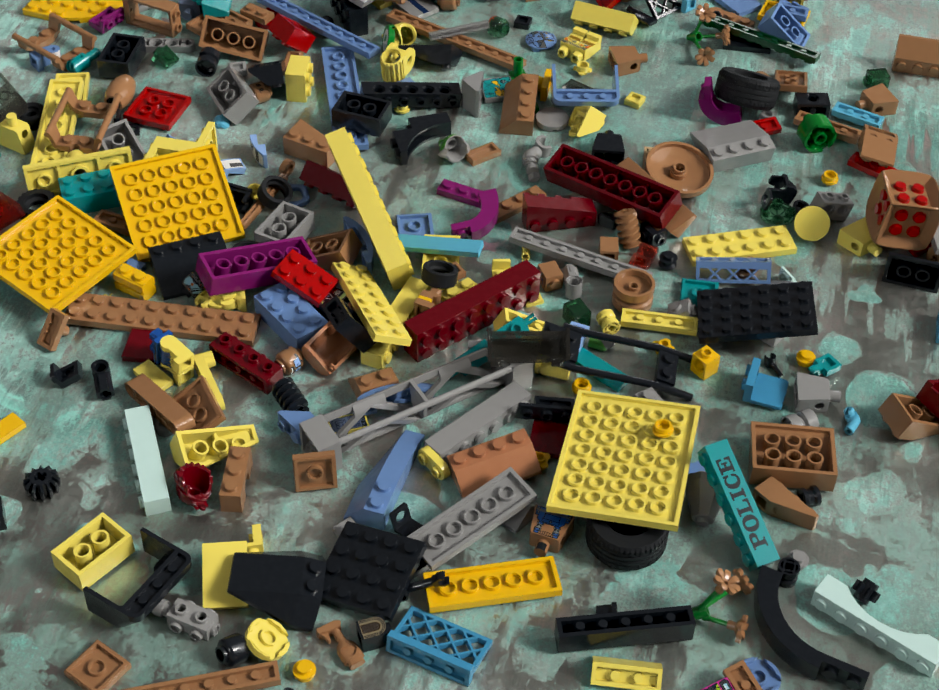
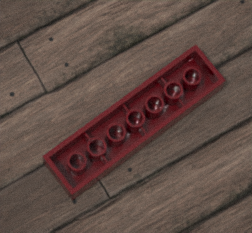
M562 144L543 167L547 181L586 198H592L593 201L617 211L628 208L635 209L638 220L642 222L647 221L650 225L659 229H664L683 205L680 191L566 144Z
M526 259L404 322V327L410 335L412 342L410 347L404 346V350L418 363L490 326L504 307L519 311L525 307L526 302L534 303L539 297L541 272Z

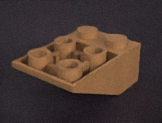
M864 124L857 142L861 159L866 162H878V165L888 168V166L893 167L898 144L897 134Z

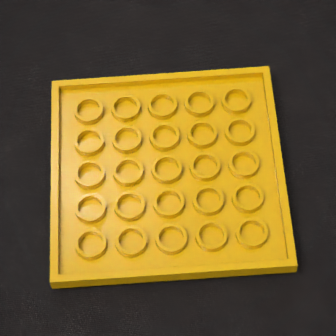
M215 144L109 167L132 245L137 249L135 255L138 261H150L148 248L212 232L220 231L225 243L245 238V232Z
M56 195L0 235V279L45 312L49 313L50 308H56L61 311L135 255L137 249L61 196Z

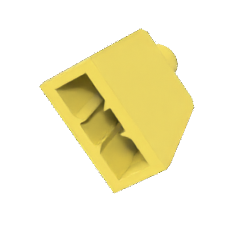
M10 112L6 115V119L0 123V145L26 155L34 149L35 145L30 126L27 122L17 119L16 113Z
M866 217L841 228L839 231L837 243L859 257L867 253L877 257L883 250L872 241Z

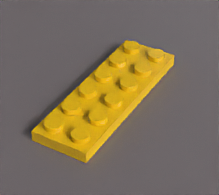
M553 556L423 573V580L431 578L432 575L440 571H445V577L449 576L448 586L425 588L430 613L562 596L563 591Z

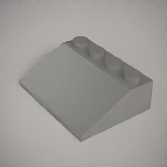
M752 120L690 132L695 147L701 150L711 161L714 173L771 161L776 149L769 134Z

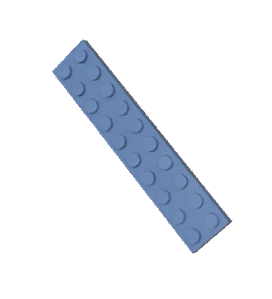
M344 46L321 47L332 132L340 129L332 126V108L344 90L360 94L354 51ZM346 129L347 133L351 132L355 141L353 143L357 145L359 151L369 150L367 134Z

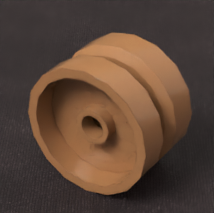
M636 268L625 269L617 273L614 278L612 304L615 309L621 313L622 308L649 311L653 304V294L655 291V280L652 275Z

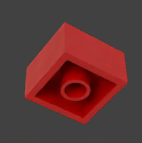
M279 13L276 14L268 28L273 33L272 36L274 38L282 40V45L287 48L291 46L295 51L307 53L316 39L301 24Z

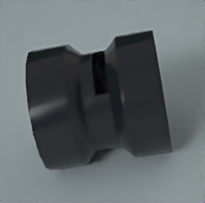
M782 558L778 563L777 571L783 573L780 583L781 587L792 588L797 582L800 564L793 558Z

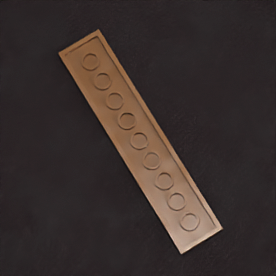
M89 293L82 294L69 304L65 314L70 316L67 324L129 332L132 329L153 331L156 328H160L163 332L170 330L174 337L211 342L224 332H227L232 336H236L244 344L252 347L261 321V314Z

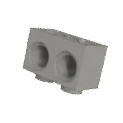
M817 191L810 206L821 207L827 212L830 220L845 221L854 203L847 193Z

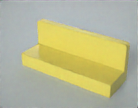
M592 656L590 685L633 690H661L662 664Z

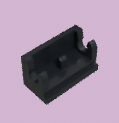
M228 182L238 213L245 214L254 203L252 189Z

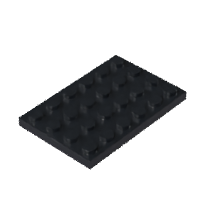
M812 281L697 291L699 344L818 335Z

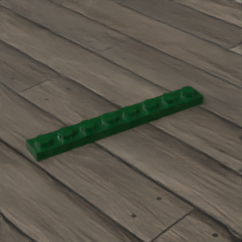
M717 15L714 19H711L710 23L702 22L704 26L716 28L720 32L724 29V25H728L730 27L729 33L734 37H741L750 43L755 42L764 48H771L778 53L788 54L791 58H799L808 64H815L820 59V52Z

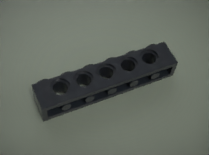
M361 82L360 94L392 101V107L460 108L462 97L459 83Z

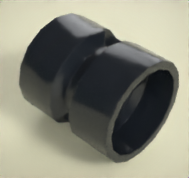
M213 47L202 48L195 65L197 73L204 77L213 76L220 60V53Z

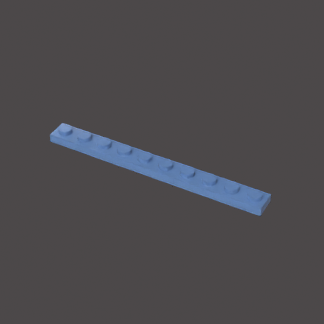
M257 0L258 3L365 58L371 59L380 53L379 46L287 0Z

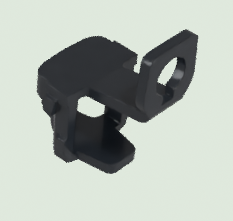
M782 174L781 176L772 175L768 183L774 186V188L768 187L761 198L762 208L764 211H767L773 199L776 200V204L786 206L793 201L797 194V188L789 180L787 174Z

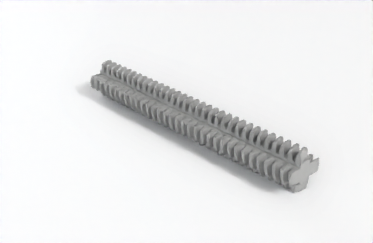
M488 20L428 32L431 42V39L435 41V39L439 40L440 37L444 39V37H453L455 34L459 36V34H464V32L468 34V32L472 33L473 30L477 32V30L481 31L482 28L486 30V28L490 29Z

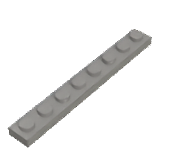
M517 226L509 236L510 243L615 278L617 273L625 269H641ZM644 270L653 276V272Z

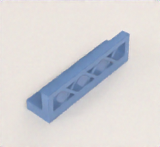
M696 257V280L719 283L771 284V258ZM700 268H708L712 272L708 278H699ZM721 269H727L731 274L727 278H721L717 273ZM740 269H746L749 272L745 279H741L736 275ZM759 269L767 270V279H758L754 274Z

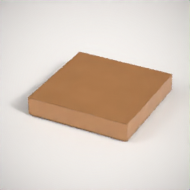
M335 450L292 455L296 492L338 488Z
M97 639L64 670V674L84 690H109L132 666L129 661Z

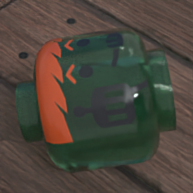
M493 16L489 19L490 29H487L489 35L503 38L509 33V22L506 19L498 16Z

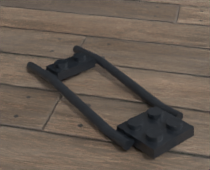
M545 321L537 354L556 360L555 366L579 374L648 388L652 387L687 401L692 400L693 394L674 388L678 359L691 363L692 355L657 343L583 329L566 322L561 327ZM584 336L659 352L657 354L654 381L576 365L581 337Z

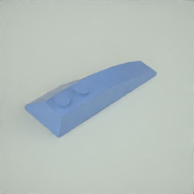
M408 430L401 434L358 485L344 515V520L351 517L355 523L385 530L390 518L389 514L395 507L416 459L418 450L423 443L424 434Z

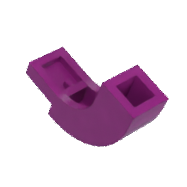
M712 76L705 77L704 83L701 84L698 99L702 112L710 120L720 125L742 122V106L720 101L713 91Z
M496 188L478 192L481 208L479 214L471 220L451 224V235L461 236L460 239L471 236L472 240H478L494 228L499 216V198Z

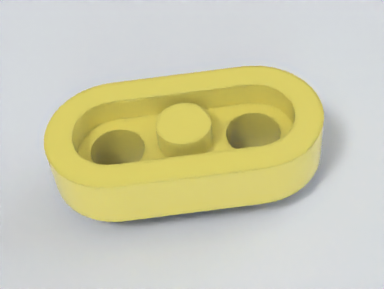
M426 445L418 450V461L431 471L434 478L444 480L450 476L448 465L430 446Z

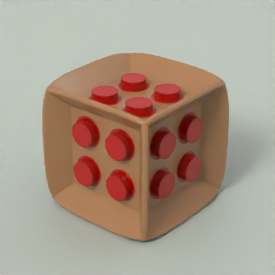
M895 169L880 172L866 205V222L872 241L883 247L904 250H924L928 247L939 226V186L934 177L925 173Z

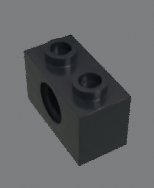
M795 92L792 106L795 116L799 110L811 114H824L828 118L831 103L828 93Z

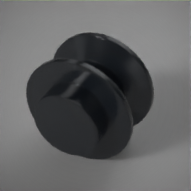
M663 251L659 255L660 260L658 264L662 269L672 270L677 265L678 257L672 251Z

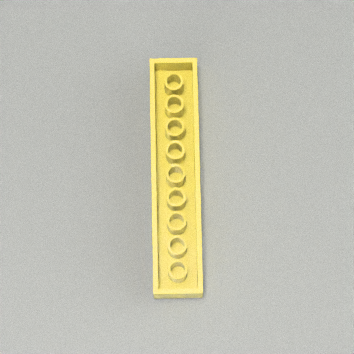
M345 127L325 134L333 158L393 291L400 289L405 285L409 277L415 273L411 266V261L404 251V246L398 238L395 226L391 223L389 213L386 212L385 205L379 197L376 185L373 184L372 177L366 169V164L363 158L359 156L361 155L357 145L353 143L355 142L351 132L347 133Z

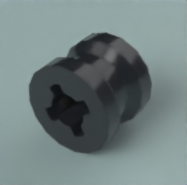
M812 485L808 489L799 488L797 490V496L808 507L811 505L815 507L821 505V493L816 485Z

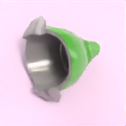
M451 134L438 141L440 151L438 155L452 163L459 162L470 151V146L460 135Z

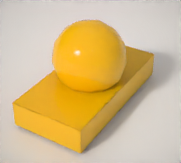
M546 69L544 78L539 76L538 92H540V101H547L550 90L551 69Z

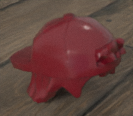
M185 463V465L176 469L173 474L176 483V494L185 504L193 506L196 510L205 511L208 507L206 501L212 494L213 476L211 475V470L203 464L200 466V463Z

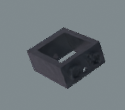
M339 296L333 297L322 308L335 330L362 353H365L376 343L370 337L356 311Z

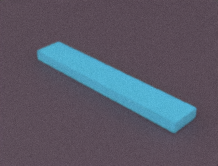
M398 234L405 252L479 258L484 246L483 240Z

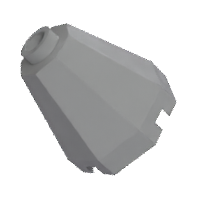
M705 471L688 474L685 490L691 519L697 525L705 527L713 524L721 506L716 501L713 487L707 481V473Z

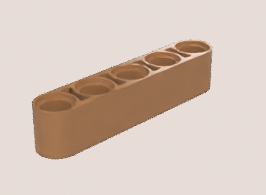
M142 373L124 384L131 398L141 406L149 405L151 415L171 433L175 434L176 431L190 430L196 426L193 416L145 374Z

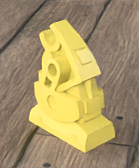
M204 290L194 300L197 307L200 304L202 308L211 307L214 309L221 308L222 310H234L237 308L241 312H247L246 290L209 296L208 292Z

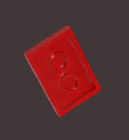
M294 249L286 255L270 275L317 308L339 282L337 278Z

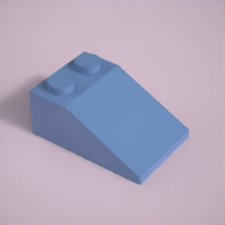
M781 2L767 10L758 25L761 32L803 47L810 37L807 30Z

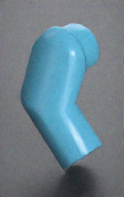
M846 407L843 412L848 424L844 428V432L847 435H852L860 425L861 420L853 407Z

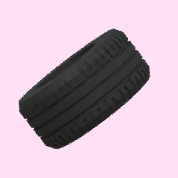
M723 67L719 71L714 93L717 98L738 106L770 111L775 107L781 86L778 80L764 74L740 68Z
M590 518L586 520L585 538L589 550L599 561L612 568L625 571L646 568L654 564L666 549L669 535L668 530L639 526L645 531L644 533L627 536L617 533L610 527V525L616 522Z

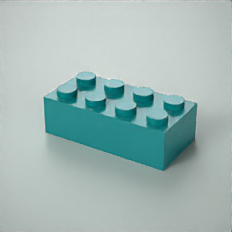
M109 169L58 178L62 198L84 213L120 207Z

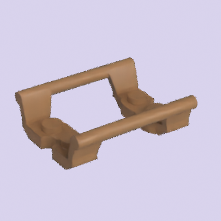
M54 13L49 14L48 28L39 32L38 37L31 36L29 39H26L17 33L12 34V38L18 42L19 47L26 51H36L50 59L53 66L61 71H68L66 63L79 53L86 54L92 50L97 40L95 35ZM63 25L82 36L83 46L76 47L59 58L42 47L48 46L55 41L60 33V27Z
M67 87L44 132V136L49 138L52 147L59 151L70 152L74 149H79L85 154L98 152L109 124L118 109L122 95L116 93L112 103L100 102L93 105L91 101L78 100L72 88ZM66 104L70 110L82 117L104 119L95 140L92 137L71 134L60 136L56 124Z

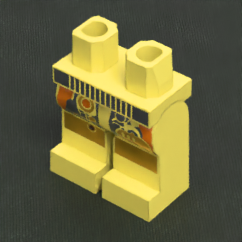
M575 26L573 32L561 40L558 57L562 59L565 57L570 58L571 62L575 64L579 61H586V59L588 60L601 49L602 36Z

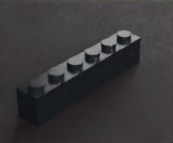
M691 605L560 617L555 620L554 636L558 653L693 640L696 623Z

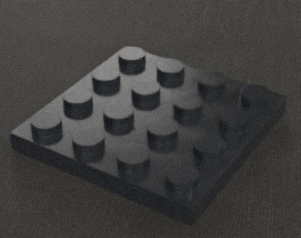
M347 521L326 561L322 602L373 617L382 614L384 620L392 622L426 551V542Z

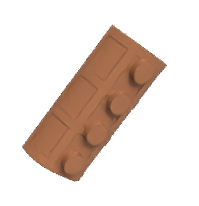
M349 302L348 305L355 311L352 304ZM329 321L303 345L302 354L318 373L328 376L358 348L335 330Z

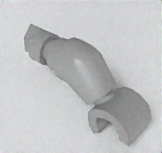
M545 135L537 136L534 146L526 150L522 156V164L526 168L530 182H537L540 179L537 165L538 160L541 157L550 156L552 147L550 145L544 146L546 141Z

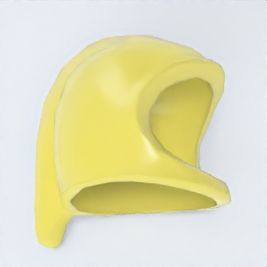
M404 22L394 24V43L398 45H411L415 42L417 32L411 24Z

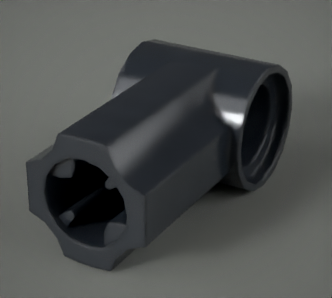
M98 359L91 364L97 399H102L103 401L110 400L115 393L109 363L106 360Z

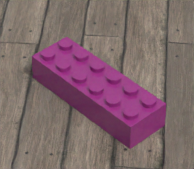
M303 236L198 253L195 270L209 296L280 283L270 275L292 249L316 265L318 261Z

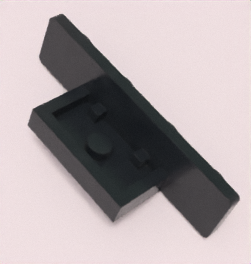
M535 396L534 403H518L515 418L568 423L570 422L575 400L571 398Z

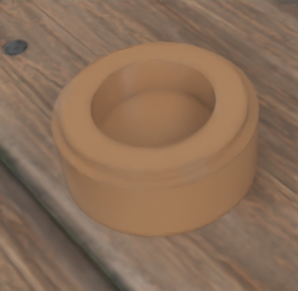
M289 158L285 159L279 167V173L283 172L289 176L295 168V162Z

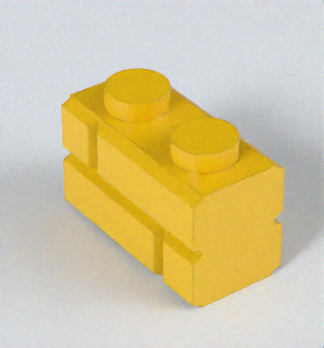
M123 263L113 272L115 288L139 300L148 301L157 291L153 276L126 263Z

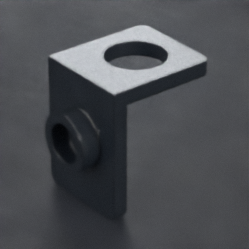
M405 502L389 514L394 532L401 536L407 537L423 526L411 518L408 505ZM404 511L403 518L400 521H396L398 513Z

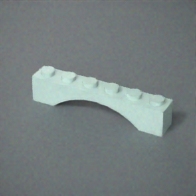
M829 574L815 589L810 604L819 611L825 612L837 622L851 628L858 635L864 636L878 647L885 649L897 659L906 662L930 678L939 667V640L929 634H913L896 630L877 621L856 602L846 584Z

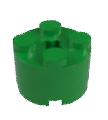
M819 113L806 114L796 132L805 148L811 153H820L825 147H831L837 137L835 128L827 116Z

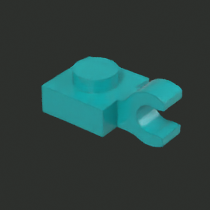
M827 353L815 359L813 365L808 370L810 375L819 376L823 374L827 377L840 371L842 364Z

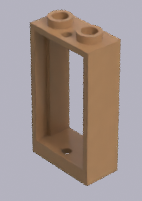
M122 0L127 24L172 38L181 32L182 24L179 3L169 0ZM138 4L167 12L169 23L140 14Z

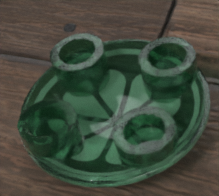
M780 198L773 199L767 211H764L762 207L760 208L761 219L772 226L788 225L795 219V208L784 203Z

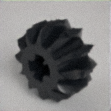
M40 465L39 469L32 468L31 473H25L23 486L28 497H32L35 501L39 498L44 501L46 497L53 498V493H59L61 480L56 469H52L50 466L43 468Z

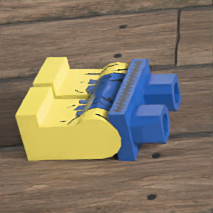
M156 328L150 332L149 338L153 341L150 345V350L154 353V362L157 365L160 363L163 369L169 370L173 374V382L179 387L194 377V353L174 337L170 330L163 332L160 328Z

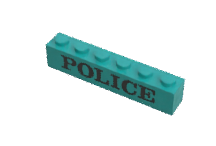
M724 439L704 446L697 452L699 463L704 467L707 473V481L715 491L716 501L722 507L725 514V522L733 532V540L736 546L740 548L744 565L752 572L761 568L762 565L767 566L780 559L779 554L728 440Z

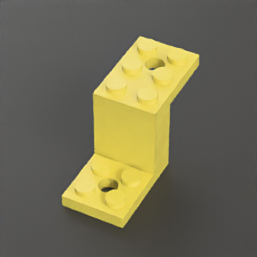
M207 122L196 142L156 136L143 159L215 144L218 150L215 122Z

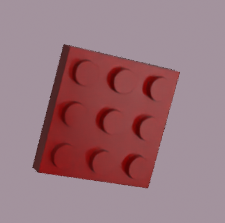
M146 86L123 114V119L126 118L129 122L170 131L191 104V97Z

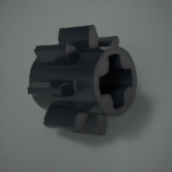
M866 577L863 581L857 579L851 587L856 590L853 596L865 605H868L870 601L876 603L881 596L877 592L879 586Z

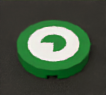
M387 24L384 29L382 53L391 42L395 41L394 25Z

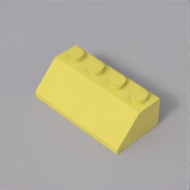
M577 0L571 14V20L575 25L583 26L585 24L589 25L591 29L597 30L601 28L604 32H617L618 35L627 37V35L632 36L639 24L635 14Z

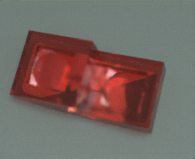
M642 242L628 264L648 270L655 260L659 248Z

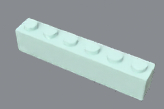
M145 405L125 409L126 418H123L122 422L124 431L129 430L125 437L127 446L132 445V448L128 449L130 461L135 460V464H131L133 476H138L139 478L134 481L137 493H142L141 496H138L140 509L145 508L146 516L172 511L150 407Z

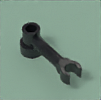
M440 571L432 575L431 578L413 583L410 582L401 602L407 601L411 592L432 586H448L449 576L445 577V571Z

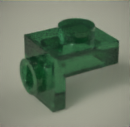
M167 45L162 48L158 47L153 52L154 55L151 59L153 62L158 60L166 69L179 61L178 56Z

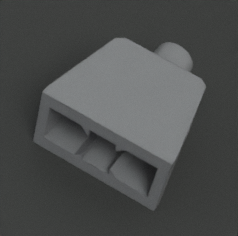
M797 372L794 382L795 413L808 408L815 413H825L830 402L840 403L841 391L830 390L829 379Z

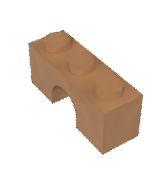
M230 446L219 492L220 506L223 512H243L246 498L245 483L246 479H250L253 465L251 447Z

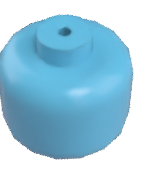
M223 114L217 115L214 118L215 128H229L230 120L224 117Z

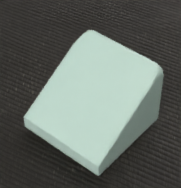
M784 266L780 268L778 280L797 282Z

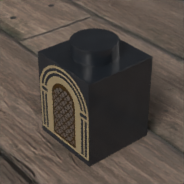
M382 614L356 621V633L363 653L386 646L387 635L391 630L389 622L385 623Z

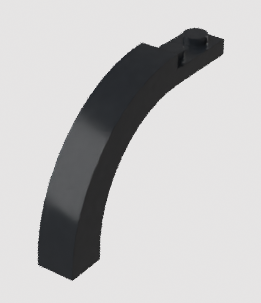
M762 565L754 592V611L760 631L773 651L793 669L813 680H816L817 675L820 674L829 680L842 683L850 689L864 690L870 672L816 650L794 633L786 622L779 605L778 589L783 573Z

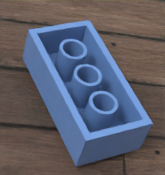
M278 283L253 296L255 313L261 314V319L288 346L300 349L301 351L303 345L328 323L311 304L282 283Z

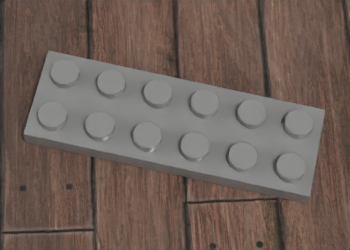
M509 467L407 537L426 542L427 548L422 560L434 571L537 500V494L512 467Z

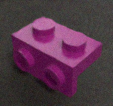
M111 6L90 19L89 26L104 34L124 20V8L122 6L118 9H114Z

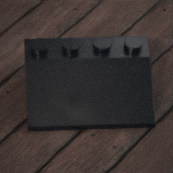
M220 231L148 248L150 264L163 300L185 295L181 290L184 288L182 280L191 272L196 271L198 253L227 249Z

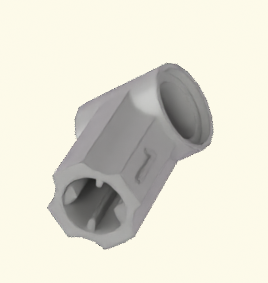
M566 264L561 268L564 274L565 296L570 300H578L582 296L583 279L579 276L577 267L573 266V264Z

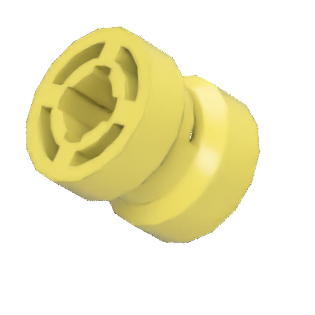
M604 309L597 314L596 320L601 326L603 333L613 335L620 330L621 325L618 319H616L613 310Z

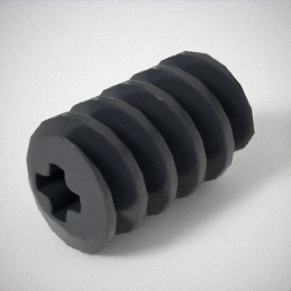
M284 377L275 383L272 395L283 410L309 411L308 401L291 377Z

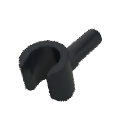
M771 353L770 358L764 355V366L772 368L778 377L782 378L784 375L776 365V355Z

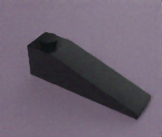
M452 44L398 45V48L403 50L409 47L414 48L415 58L440 66L441 69L456 67L463 54L461 49Z

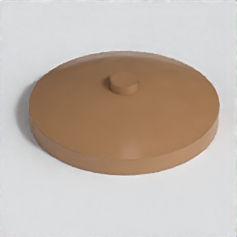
M677 141L663 142L654 146L649 151L644 165L645 171L657 182L680 191L681 198H692L703 194L710 187L714 176L713 165L701 150L690 144Z

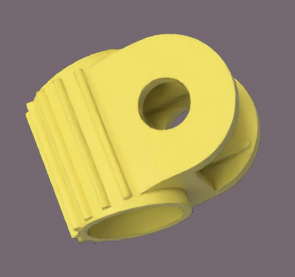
M394 42L388 45L380 56L383 81L397 82L405 78L415 62L416 53L414 48L409 47L403 50L398 48V44Z

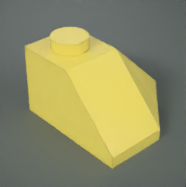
M575 106L568 125L571 127V130L568 131L569 136L581 137L599 131L605 123L606 115L592 106Z

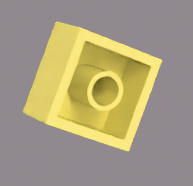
M290 56L285 72L287 101L306 103L308 96H311V86H314V77L311 74L313 73V63H311L310 56Z

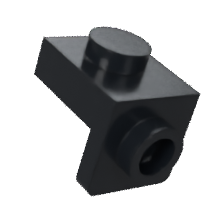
M647 221L640 224V238L651 249L666 243L668 233L666 228L656 231Z
M76 360L60 369L55 363L50 364V379L53 383H57L64 389L83 379L82 364Z

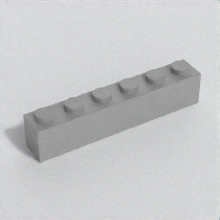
M513 381L426 439L424 446H430L448 464V455L483 442L486 437L496 433L505 424L512 422L515 419L518 403H531V393L516 381Z

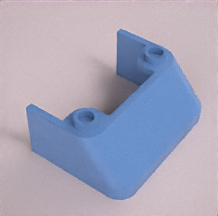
M552 64L550 79L552 104L558 107L616 106L620 99L618 65H614L612 89H556L555 64Z

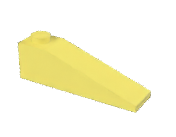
M254 424L176 431L169 445L174 462L182 467L185 463L193 462L194 464L200 463V466L203 464L207 467L227 458L230 446L252 447L258 444L259 440Z

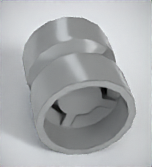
M810 408L798 411L796 414L783 416L780 422L781 424L819 427L818 418Z

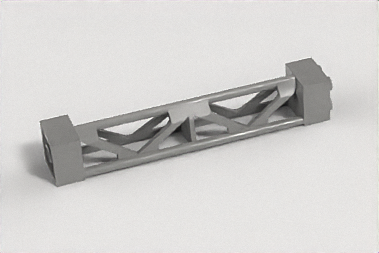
M513 334L493 342L490 346L324 415L320 414L299 423L301 450L303 453L335 450L336 471L343 468L342 453L501 384L506 387L513 381H516L524 389L531 387L532 377L534 376V357L531 353L527 352L520 340H517ZM492 353L491 369L471 366L472 361ZM456 372L481 376L477 380L433 398L435 393ZM439 376V379L425 394L417 386V384ZM410 388L412 406L387 402L386 397ZM370 408L399 412L348 434L349 430ZM353 412V416L335 434L328 422Z

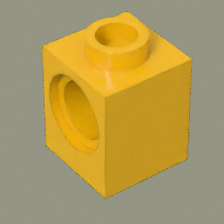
M705 345L692 354L690 370L704 381L718 372L720 355L708 345Z

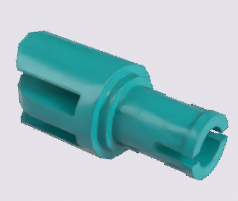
M93 48L86 54L79 53L66 63V69L73 73L82 72L91 66V62L97 59L101 52L98 48Z

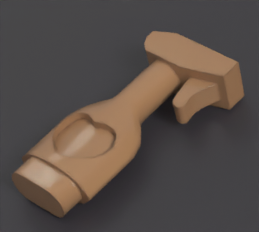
M333 620L316 629L318 639L326 640L327 644L331 643V636L335 638L338 643L337 654L343 664L348 666L350 670H354L365 663V655L354 641L346 639L342 634L340 620Z

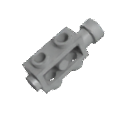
M177 598L172 605L168 600L162 599L152 610L153 615L167 618V624L173 632L181 633V631L189 633L190 638L197 642H200L202 639L208 641L211 636L216 637L220 630L218 614L214 610L200 607L190 600Z

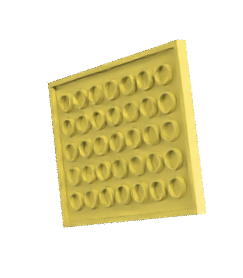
M578 389L546 504V512L678 532L701 406ZM667 419L671 422L674 431L670 437L659 438L653 434L652 427L657 420Z

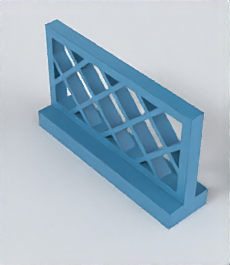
M411 606L395 630L391 629L388 633L386 651L468 687L472 682L473 674L491 648L493 640ZM415 615L422 618L423 621L412 623L411 617ZM438 625L443 630L432 632L430 626ZM426 627L428 633L417 635L415 629ZM410 630L412 636L408 637L401 634V632ZM459 634L463 636V639L453 641L451 635ZM446 636L448 642L437 643L435 638ZM431 639L433 645H427L420 641ZM478 642L483 644L484 647L473 649L471 644ZM467 645L469 651L458 653L456 647ZM451 648L453 654H447L441 650ZM472 657L474 662L471 664L461 659Z

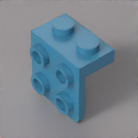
M754 357L752 364H748L745 376H748V378H743L741 389L744 390L742 401L781 410L789 382L785 379L759 373L761 359Z

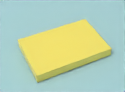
M247 541L202 543L203 608H210L212 610L249 608V604L227 592L233 555L235 552H248Z

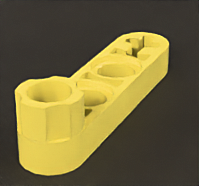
M212 351L195 354L193 366L198 377L203 375L206 378L222 411L225 410L223 397L209 369L216 366Z

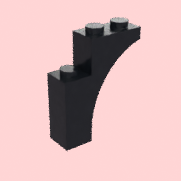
M447 112L408 118L406 129L392 131L390 145L394 149L395 158L399 160L400 165H408L412 152L423 143L435 138L451 135V120Z

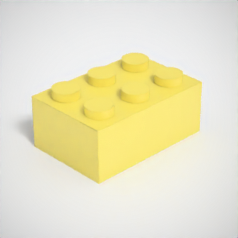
M102 512L50 552L55 568L83 591L85 586H92L133 554L135 548L132 535Z

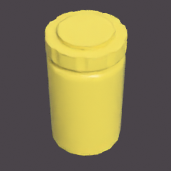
M538 355L534 367L536 374L540 373L541 375L568 381L571 371L555 366L556 360Z

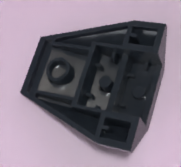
M304 551L235 552L227 592L290 628L312 633L322 601L327 562L323 556Z

